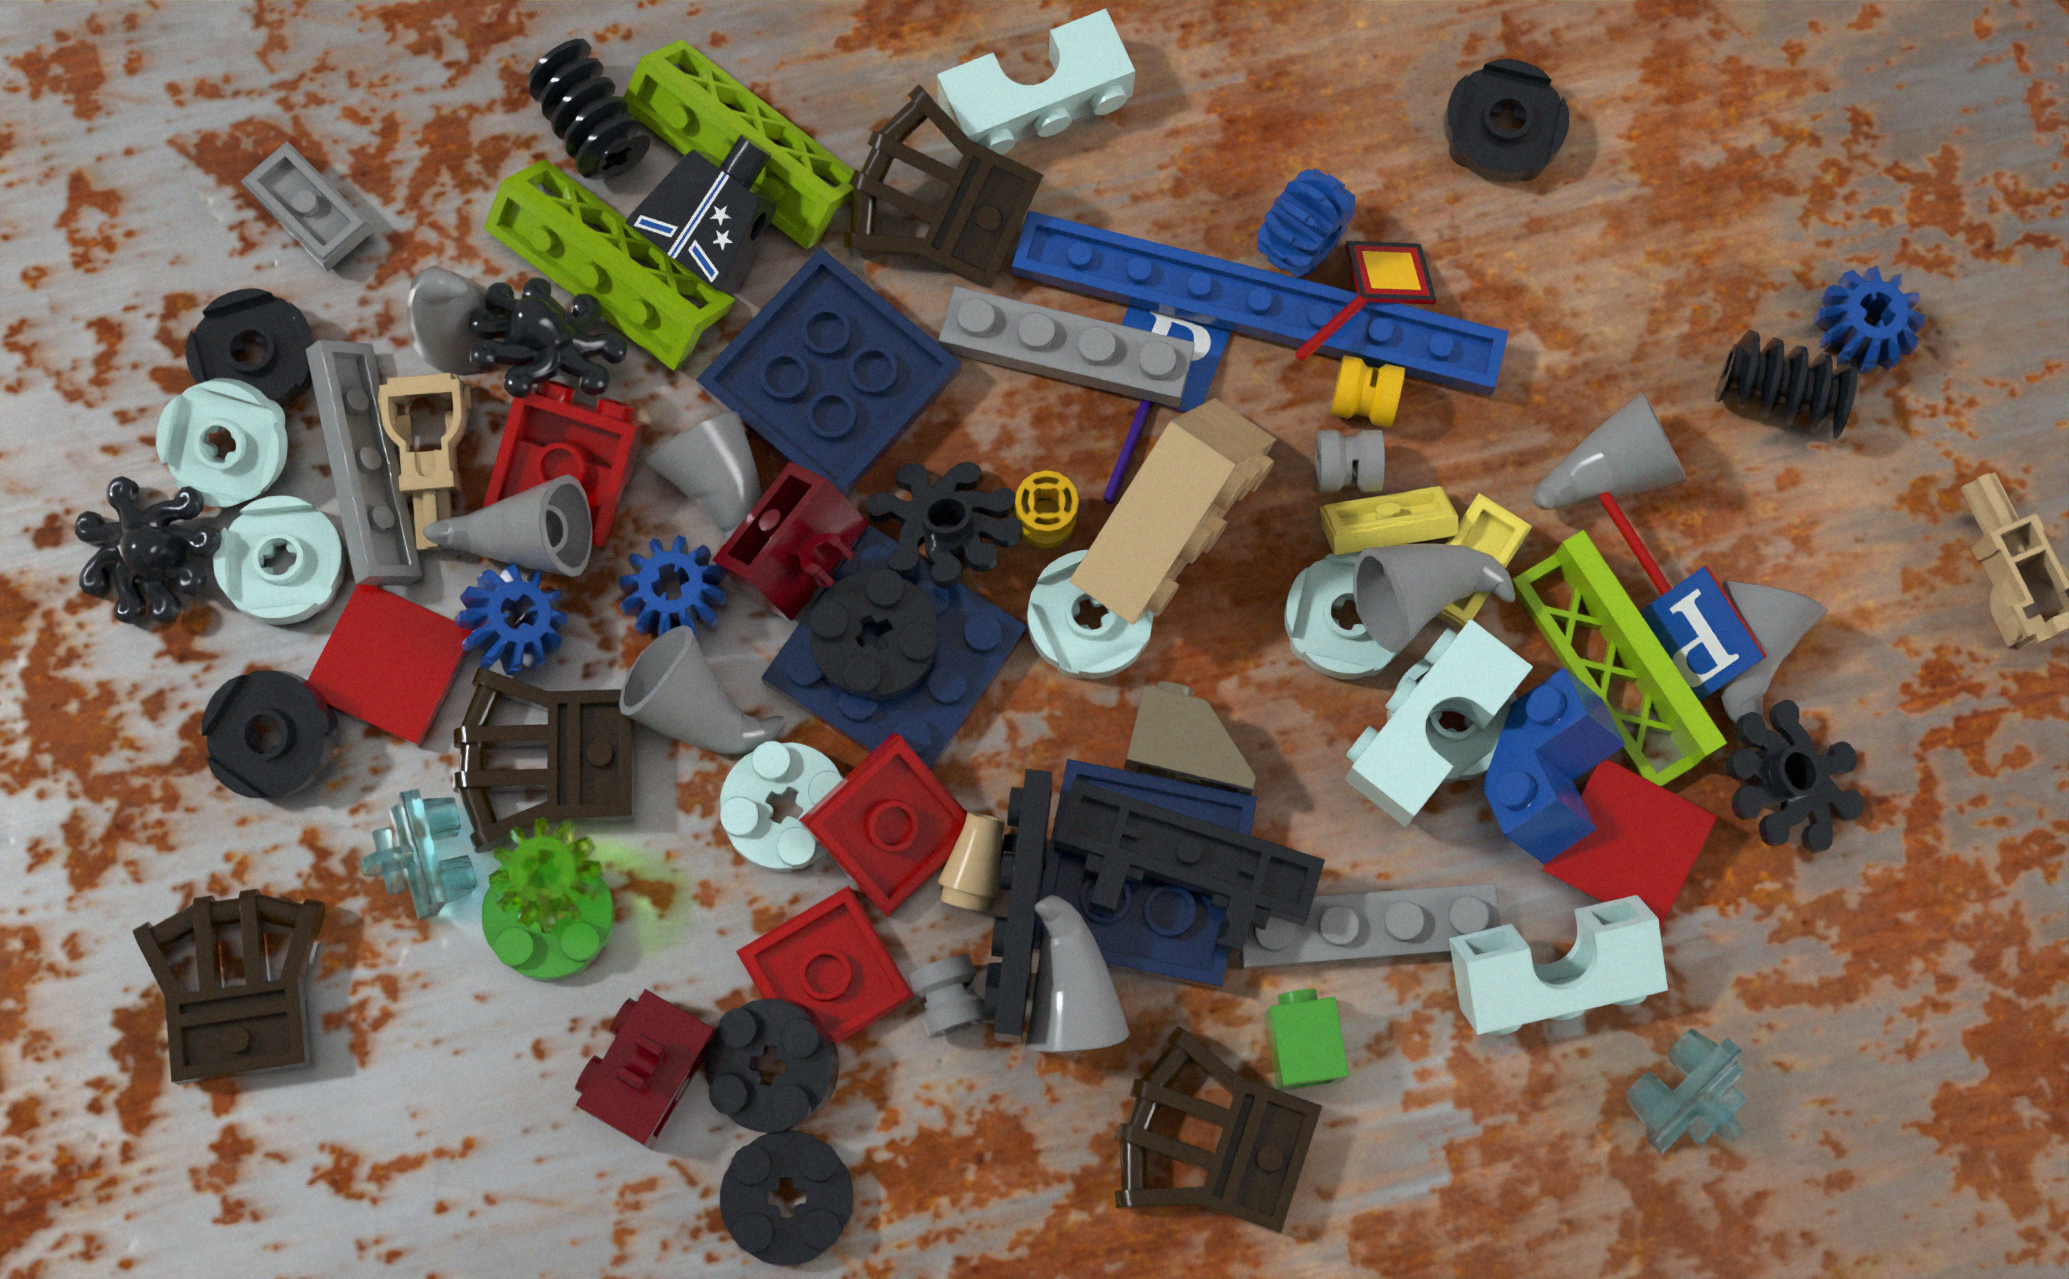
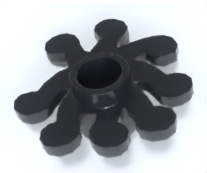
M539 277L529 279L524 284L521 299L514 298L512 287L505 282H496L489 286L485 299L487 308H478L472 311L469 327L471 332L478 338H482L475 341L470 349L469 358L471 365L480 370H489L496 363L513 366L507 370L503 385L511 396L517 398L527 397L532 389V385L545 382L555 377L560 371L580 378V388L587 395L596 396L607 390L610 379L608 371L600 364L592 362L587 358L601 355L609 363L619 364L626 358L628 344L623 336L615 332L590 335L598 322L601 305L597 298L589 293L577 294L571 303V314L568 311L566 312L560 303L551 297V284L546 279ZM496 314L503 315L505 317H497ZM501 338L504 339V342H498L493 339Z
M962 462L952 467L940 478L933 488L929 485L928 472L924 466L918 463L905 464L897 470L895 475L896 482L900 489L911 491L912 501H905L893 494L880 492L870 496L866 503L867 516L872 522L881 523L893 518L903 524L898 539L899 549L893 551L887 557L888 569L897 572L901 577L913 575L921 563L919 547L925 543L926 554L933 564L931 579L937 587L943 589L955 586L961 580L963 570L968 567L978 572H986L995 568L1000 559L996 545L1002 548L1013 547L1021 541L1024 534L1023 525L1019 519L1015 517L1007 518L1015 510L1016 495L1011 489L1002 487L990 494L968 491L976 489L983 481L979 465L972 462ZM983 538L990 540L994 544L983 543Z
M124 476L114 478L106 488V499L119 515V522L105 523L100 514L92 511H85L80 514L75 522V534L80 541L92 545L107 543L82 569L79 575V586L85 594L100 597L109 589L110 577L108 571L113 569L114 584L119 595V599L116 601L113 609L115 618L128 625L135 624L142 619L146 613L147 603L139 589L140 582L152 600L149 616L154 622L167 625L175 621L181 612V600L169 589L167 582L169 580L176 581L179 591L190 596L201 593L206 585L207 575L204 569L193 562H185L186 549L202 558L213 556L220 548L222 536L219 530L208 525L200 526L195 531L178 525H170L171 522L177 520H191L201 513L204 506V498L197 489L191 486L182 487L175 495L174 500L153 504L143 511L134 502L139 491L137 483Z
M1786 699L1774 704L1769 712L1770 723L1778 733L1766 729L1765 721L1758 713L1750 712L1741 715L1735 725L1737 737L1741 743L1760 750L1754 752L1753 750L1743 748L1730 753L1726 760V770L1729 776L1736 781H1740V788L1732 796V809L1735 816L1741 820H1751L1757 818L1762 807L1781 805V809L1778 812L1765 815L1759 822V833L1766 845L1776 847L1787 843L1789 828L1801 823L1808 817L1810 825L1805 827L1801 834L1803 848L1810 853L1828 850L1833 841V825L1830 810L1842 821L1857 819L1863 812L1864 801L1860 793L1854 789L1842 792L1830 778L1831 775L1839 776L1854 770L1857 765L1855 750L1849 743L1841 741L1830 745L1827 755H1817L1813 741L1799 723V708L1791 700Z

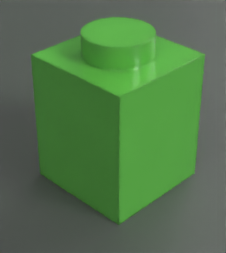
M1316 989L1297 990L1278 995L1279 1005L1270 1006L1264 1014L1276 1090L1289 1091L1343 1082L1349 1076L1336 998L1318 999Z

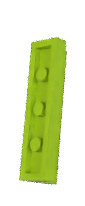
M683 39L677 40L640 58L623 97L628 104L627 111L684 156L691 150L696 149L708 152L723 161L740 134L749 137L764 147L772 156L753 184L777 202V209L771 223L806 250L818 244L835 211L852 201L853 186L849 184L854 170ZM680 64L693 75L683 73L674 65ZM723 103L731 104L739 111L732 110ZM770 139L778 140L786 147L778 146ZM817 175L827 177L834 184H836L837 187L832 188L829 184H827Z
M543 159L502 180L483 229L574 297L577 294L589 293L597 298L601 305L599 316L673 371L688 363L702 331L730 313L735 303L734 298L725 292L715 290L625 223L626 218L548 160ZM542 183L560 198L545 195L536 186ZM583 222L596 224L607 233L594 231ZM631 258L645 260L656 269L642 267ZM679 293L694 296L706 306L699 309Z
M1584 529L1563 541L1554 555L1511 580L1515 594L1563 666L1603 699L1625 743V746L1619 750L1636 774L1663 787L1712 757L1727 744V741ZM1558 570L1572 590L1569 611L1545 606L1531 585ZM1579 603L1589 616L1578 614ZM1555 620L1566 623L1564 634ZM1575 625L1598 630L1607 642L1603 664L1579 658L1571 646ZM1615 656L1623 668L1613 666ZM1590 673L1601 675L1599 686ZM1610 677L1635 684L1642 695L1639 716L1617 712L1613 709L1606 698ZM1650 708L1659 721L1648 719ZM1625 725L1636 728L1634 739ZM1646 730L1670 736L1684 758L1657 774L1642 752Z

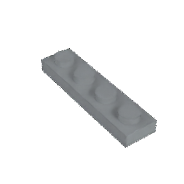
M954 286L938 340L939 345L950 354L1178 408L1182 400L1195 348V342Z
M319 339L306 349L355 584L409 586L422 578L423 575L416 550L406 497L399 489L398 475L401 474L394 442L384 429L379 411L378 393L381 382L373 345Z
M1496 883L1314 896L1308 919L1304 926L1269 916L1265 930L1249 926L1241 952L1242 970L1451 954L1449 938L1501 926Z

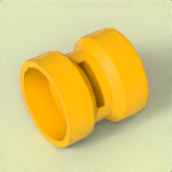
M1343 355L1333 393L1330 415L1349 419L1354 415L1368 417L1373 425L1392 428L1401 395L1405 368L1385 364L1379 369L1366 366L1361 358Z
M1040 471L1024 479L1017 489L1014 517L1019 519L1023 525V540L1034 547L1048 549L1060 546L1070 538L1075 530L1079 499L1075 486L1067 477L1058 472ZM1042 498H1050L1051 500H1040V499H1042Z

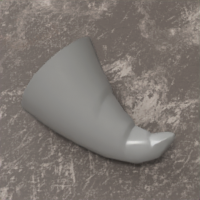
M438 266L421 270L411 281L406 309L413 347L425 363L443 373L463 375L481 371L471 365L469 353L474 342L482 338H478L471 332L469 323L472 311L478 308H487L485 299L488 289L469 278ZM496 314L497 317H505L503 315ZM501 338L493 339L498 342H504V339Z
M1640 392L1589 434L1558 466L1548 473L1536 486L1532 500L1537 508L1552 510L1577 503L1599 500V496L1603 492H1609L1612 497H1618L1687 481L1685 470L1667 439L1650 401Z
M738 412L720 414L696 423L661 446L644 462L646 466L673 483L689 498L698 502L713 518L719 529L725 533L726 542L762 497L759 476Z
M567 474L474 511L469 515L430 523L424 528L423 534L429 541L446 548L474 553L534 570L574 577L581 575L588 565L592 546L591 512L586 493L579 480Z
M1426 543L1364 548L1357 557L1353 572V596L1358 616L1369 635L1379 646L1391 653L1401 652L1420 630L1445 607L1471 595L1474 591L1492 592L1505 602H1513L1515 600V592L1509 572L1492 555L1463 545Z
M1722 581L1721 587L1767 655L1766 658L1719 689L1726 716L1736 725L1741 715L1755 712L1760 714L1765 721L1766 729L1773 731L1763 717V696L1767 693L1773 676L1783 659L1792 652L1802 637L1820 620L1828 609L1812 598L1791 590L1744 582Z
M685 625L665 632L640 653L627 674L619 701L621 714L679 742L717 753L749 754L759 745L772 741L785 721L782 716H773L759 720L743 714L741 709L718 686L712 671L703 657L692 628Z
M1055 895L1043 898L1036 903L1034 909L1039 915L1043 931L1025 1049L1042 1053L1079 1052L1106 1048L1125 1041L1130 1032L1107 964L1093 934L1080 913L1069 902Z

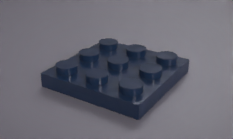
M820 247L696 379V384L699 390L727 413L738 412L742 426L786 463L791 461L827 478L846 497L960 373L961 362Z
M869 524L852 548L855 554L851 561L844 559L832 576L835 582L831 587L841 579L855 573L888 569L887 557L893 551L899 549V543ZM920 557L921 563L918 570L913 575L902 578L914 583L926 595L933 606L938 622L937 652L932 660L927 676L914 689L894 699L875 701L870 700L869 697H858L851 693L847 695L836 690L826 681L813 658L810 645V618L814 607L819 604L822 596L830 587L822 590L761 679L763 684L868 753L873 752L893 732L899 734L932 771L1027 633V626L960 582L946 589L937 587L931 579L933 565ZM869 621L862 625L863 634L856 639L861 647L872 644L879 651L888 646L885 635L891 631V628L887 624L876 625L873 621Z
M1067 759L1039 901L1049 895H1055L1069 902L1080 913L1090 929L1109 968L1221 990L1228 955L1215 952L1213 949L1225 912L1210 907L1213 897L1144 875L1141 885L1125 880L1113 918L1088 911L1098 876L1083 872L1087 857L1053 845L1074 779L1247 835H1251L1258 797ZM1037 915L1034 953H1040L1043 931L1039 915Z

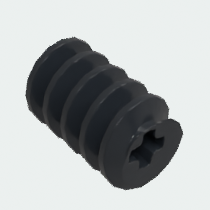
M573 39L553 48L536 63L527 79V91L535 101L539 102V110L543 116L551 121V129L560 140H563V148L572 159H575V166L578 172L587 179H607L634 167L650 148V138L646 135L635 136L639 131L640 123L634 116H624L627 112L628 104L621 96H612L615 93L616 85L609 77H600L603 74L604 66L597 58H588L591 55L592 47L585 39Z
M1748 330L1738 343L1733 345L1726 359L1716 388L1715 401L1720 402L1730 388L1737 389V408L1744 410L1756 395L1761 397V416L1768 417L1775 407L1781 403L1785 405V423L1789 425L1794 423L1802 411L1809 412V431L1814 433L1817 432L1828 418L1833 420V439L1837 440L1848 422L1856 397V363L1845 360L1833 372L1832 356L1821 352L1809 365L1807 347L1796 345L1784 359L1783 340L1773 337L1760 351L1759 332Z

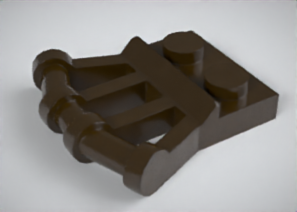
M918 84L908 93L911 100L879 131H872L867 142L872 148L861 171L855 169L849 181V184L853 186L850 232H844L843 248L918 253L991 288L1044 175L972 141L933 97ZM929 118L960 151L963 157L957 169L903 144V142ZM894 158L950 184L939 208L883 182ZM877 198L931 223L925 238L875 234Z
M477 669L472 681L476 691L461 727L454 729V747L460 749V772L453 774V791L459 793L474 830L469 838L475 853H483L501 847L511 839L549 823L572 824V822L635 821V720L621 714L619 707L621 689L546 691L487 669ZM500 697L509 698L548 712V724L489 726ZM547 746V769L485 770L486 749L492 747ZM547 790V801L499 821L487 794L491 791Z
M259 889L240 891L239 898L215 901L213 895L196 897L193 900V905L154 926L150 922H146L133 929L136 942L165 996L171 1082L181 1085L311 1065L305 1009L307 998L303 979L314 941L318 937L325 916L324 902L306 899L301 904L262 895ZM264 922L294 929L279 980L268 981L263 931ZM241 924L246 985L222 988L217 933L220 926ZM195 933L199 991L186 993L167 956L166 948Z
M1177 1026L1167 1038L1171 1045L1142 1079H1134L1129 1094L1135 1098L1127 1123H1119L1114 1139L1120 1143L1122 1190L1115 1191L1116 1209L1199 1206L1208 1211L1225 1215L1279 1235L1282 1232L1322 1105L1240 1077L1195 1037ZM1192 1062L1230 1093L1233 1099L1228 1110L1168 1088L1187 1065ZM1160 1107L1223 1128L1215 1153L1212 1154L1153 1133L1152 1129ZM1146 1151L1208 1172L1204 1186L1148 1189Z

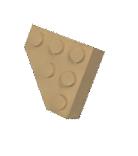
M1216 398L1172 419L1069 582L1132 625L1149 614V612L1158 617L1179 587V584L1174 581L1187 563L1192 564L1202 551L1208 553L1224 531L1228 522L1223 517L1236 500L1241 501L1249 490L1255 492L1263 482L1275 462L1267 454L1277 439Z

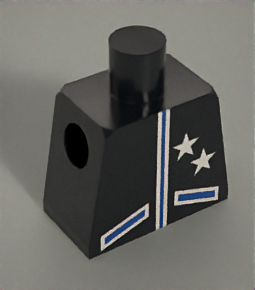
M740 134L723 161L708 152L693 149L679 161L641 202L625 223L715 290L738 293L777 209V202L753 184L772 154L743 134Z

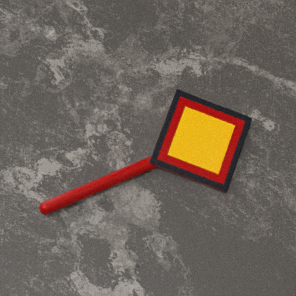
M1346 241L1345 248L1358 296L1296 351V359L1298 361L1306 360L1368 302L1435 305L1436 296L1421 244Z

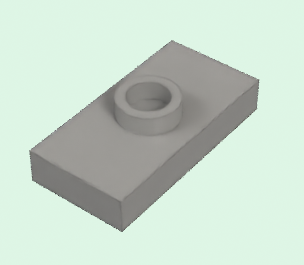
M288 141L241 180L245 190L327 272L373 232L370 223Z

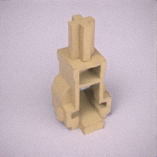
M451 373L387 378V384L379 385V411L387 435L399 446L401 475L398 476L400 492L408 498H413L416 550L442 551L449 549L426 539L423 530L430 523L452 518L451 495L463 494L462 476L458 472L457 445L466 432L467 422L470 419L469 410L473 409L471 384H466L459 379L458 375H452ZM412 396L414 398L441 396L446 402L453 401V411H445L446 434L441 437L442 449L416 452L413 417L410 414L399 415L398 406L412 405Z
M1995 472L1982 475L1976 480L1963 485L1960 489L1984 534V537L1972 546L1971 549L1977 561H1981L1993 585L1989 600L1990 611L2008 647L2015 645L2017 650H2020L2034 643L2039 644L2068 632L2069 568L2058 561L2044 534L2045 528L2037 513L2019 519ZM2027 565L2032 576L2046 581L2056 592L2063 608L2043 619L2041 614L2028 619L2023 609L2030 607L2035 602L2017 568Z

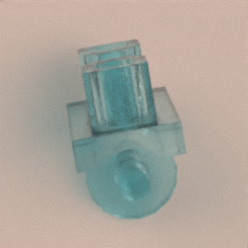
M419 789L399 792V804L391 807L389 810L398 846L396 847L391 827H384L373 831L372 835L377 852L369 854L360 860L363 876L367 877L383 875L388 895H394L407 890L402 870H405L417 920L436 917L446 903L471 894L477 887L476 876L469 856L464 855L437 861L432 842L455 837L460 833L461 820L454 797L421 800Z
M1689 1029L1669 1052V1061L1687 1076L1675 1090L1672 1091L1651 1071L1643 1074L1628 1089L1626 1093L1627 1103L1645 1124L1647 1142L1659 1153L1663 1154L1699 1117L1701 1118L1687 1131L1689 1137L1699 1146H1702L1715 1132L1730 1142H1734L1742 1134V1125L1733 1115L1747 1101L1745 1095L1739 1089L1732 1086L1744 1074L1743 1068L1738 1062L1743 1053L1737 1045L1726 1038L1718 1046L1714 1041L1696 1030Z

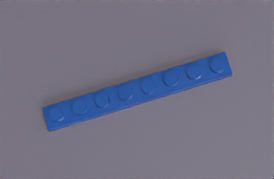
M1029 210L1026 214L1012 264L1013 276L1298 348L1305 344L1358 296L1355 292ZM1368 302L1315 352L1342 358L1343 355L1361 358L1366 365L1377 368L1385 364L1405 368V375L1492 396L1496 387L1509 331L1399 303Z

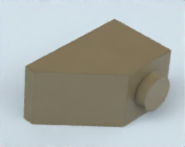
M1161 681L1157 683V688L1144 685L1124 770L1251 795L1256 776L1209 702L1205 699L1194 697L1195 691L1192 688L1179 683Z

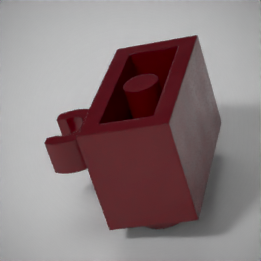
M790 461L712 561L719 565L720 569L755 603L792 621L802 607L810 601L819 586L828 588L835 582L828 574L841 557L848 561L853 559L855 554L851 546L869 522L827 478Z
M644 989L638 1001L628 998L615 1016L609 1032L614 1034L616 1038L604 1058L601 1059L594 1055L583 1069L575 1085V1090L581 1093L575 1105L592 1117L647 1149L652 1150L706 1059L708 1044L711 1042L716 1031L708 1024L649 990Z

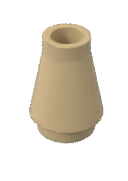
M967 812L965 825L938 880V883L943 885L941 901L965 909L991 912L994 898L1001 897L999 882L1002 863V835L1005 820L985 814Z

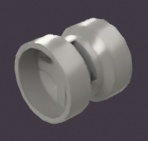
M1317 430L1315 440V482L1317 492H1338L1343 486H1356L1361 492L1382 491L1385 472V449L1382 430H1361L1356 436H1343L1337 430Z
M968 954L939 960L908 974L914 995L927 1000L924 1004L926 1012L922 1020L928 1038L950 1035L983 1023L985 1001L984 998L975 994L974 988H969V984L972 983L976 973L971 957Z

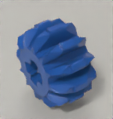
M1316 168L1300 172L1294 181L1288 182L1285 190L1279 197L1275 198L1274 205L1265 215V222L1258 230L1257 250L1267 256L1268 261L1281 271L1287 270L1296 277L1314 272L1318 264L1324 263L1327 255L1337 246L1340 237L1347 231V224L1354 216L1355 195L1345 189V184L1330 174L1328 176Z
M1878 266L1868 268L1862 277L1852 269L1842 275L1838 281V286H1828L1820 297L1824 308H1820L1814 316L1813 325L1827 330L1819 340V348L1837 347L1841 351L1836 359L1837 367L1843 361H1850L1853 358L1857 361L1861 375L1870 373L1876 366V363L1887 371L1894 368L1900 362V355H1910L1917 347L1919 339L1914 333H1917L1924 326L1926 316L1911 310L1919 302L1920 292L1903 294L1898 289L1902 285V274L1894 275L1888 282L1882 281ZM1866 315L1874 320L1872 325L1864 321Z
M678 535L673 541L671 551H664L660 540L652 538L649 542V547L653 557L648 560L641 554L631 553L628 561L637 574H626L619 577L618 584L620 589L630 594L620 604L625 616H638L635 628L642 636L651 633L657 627L658 634L661 636L670 629L685 625L692 628L697 640L698 637L694 623L700 621L705 626L715 627L718 623V618L710 606L727 604L728 595L726 590L716 586L725 579V572L720 569L719 565H708L711 553L705 545L696 547L688 554L686 538ZM677 580L682 596L676 600L669 601L664 585L670 581Z
M516 564L507 565L502 570L501 576L489 569L482 572L477 578L478 587L468 586L460 596V601L467 609L460 611L456 615L454 625L472 631L462 642V650L470 651L479 646L484 651L480 658L481 668L489 669L500 658L506 676L515 675L521 669L522 664L529 669L536 670L545 663V652L554 653L562 644V638L555 630L561 629L567 623L568 615L553 610L550 607L560 598V590L553 589L543 593L538 588L542 582V572L534 571L523 581ZM506 611H510L517 616L518 620L513 624L514 627H518L517 629L509 627L504 622L509 616L508 613H505Z

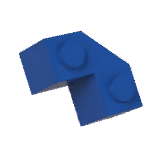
M1565 667L1511 704L1482 785L1504 836L1542 864H1546L1596 830L1574 784V780L1625 746L1603 699Z

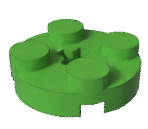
M540 849L527 852L518 856L512 862L500 866L492 876L491 885L485 893L482 905V927L489 946L503 964L524 977L535 981L555 982L579 975L590 966L589 963L598 957L602 948H606L615 926V904L608 885L589 861L568 851L558 849ZM553 898L554 904L557 907H566L567 913L566 918L555 921L554 931L547 933L543 932L540 922L531 921V914L533 910L541 907L542 900Z

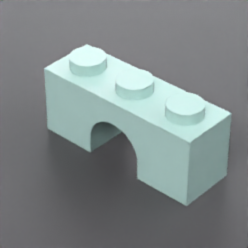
M1103 9L1050 30L1049 59L1055 69V73L1048 80L1036 85H1022L1012 81L1002 71L993 52L937 74L938 102L942 109L972 141L1003 155L1010 151L1016 142L1038 134L1040 137L1052 136L1066 129L1074 119L1092 112L1096 115H1105L1119 109L1126 103L1128 98L1133 96L1135 69L1107 10Z
M1472 619L1468 621L1458 635L1449 628L1444 631L1424 657L1433 665L1419 684L1411 677H1408L1385 706L1394 714L1380 732H1377L1369 725L1345 755L1354 765L1344 780L1405 828L1454 767L1430 745L1426 735L1427 718L1438 712L1454 711L1465 715L1484 730L1533 668V666Z
M1638 895L1575 909L1577 923L1575 944L1565 957L1551 964H1535L1532 962L1530 947L1512 924L1449 938L1460 1010L1477 1035L1483 1033L1505 1035L1517 1031L1522 1024L1548 1018L1553 1020H1569L1582 1015L1586 1009L1608 1004L1620 1006L1634 1005L1644 1001L1647 995L1668 991L1657 916Z

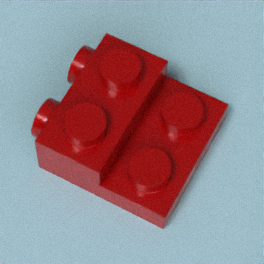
M547 380L537 384L536 388L532 387L527 397H513L482 508L557 477L569 474L579 480L587 496L591 512L592 545L602 548L608 545L625 485L631 482L648 423L633 419L635 407L629 404L599 397L596 407L573 400L576 390L574 387L557 381Z

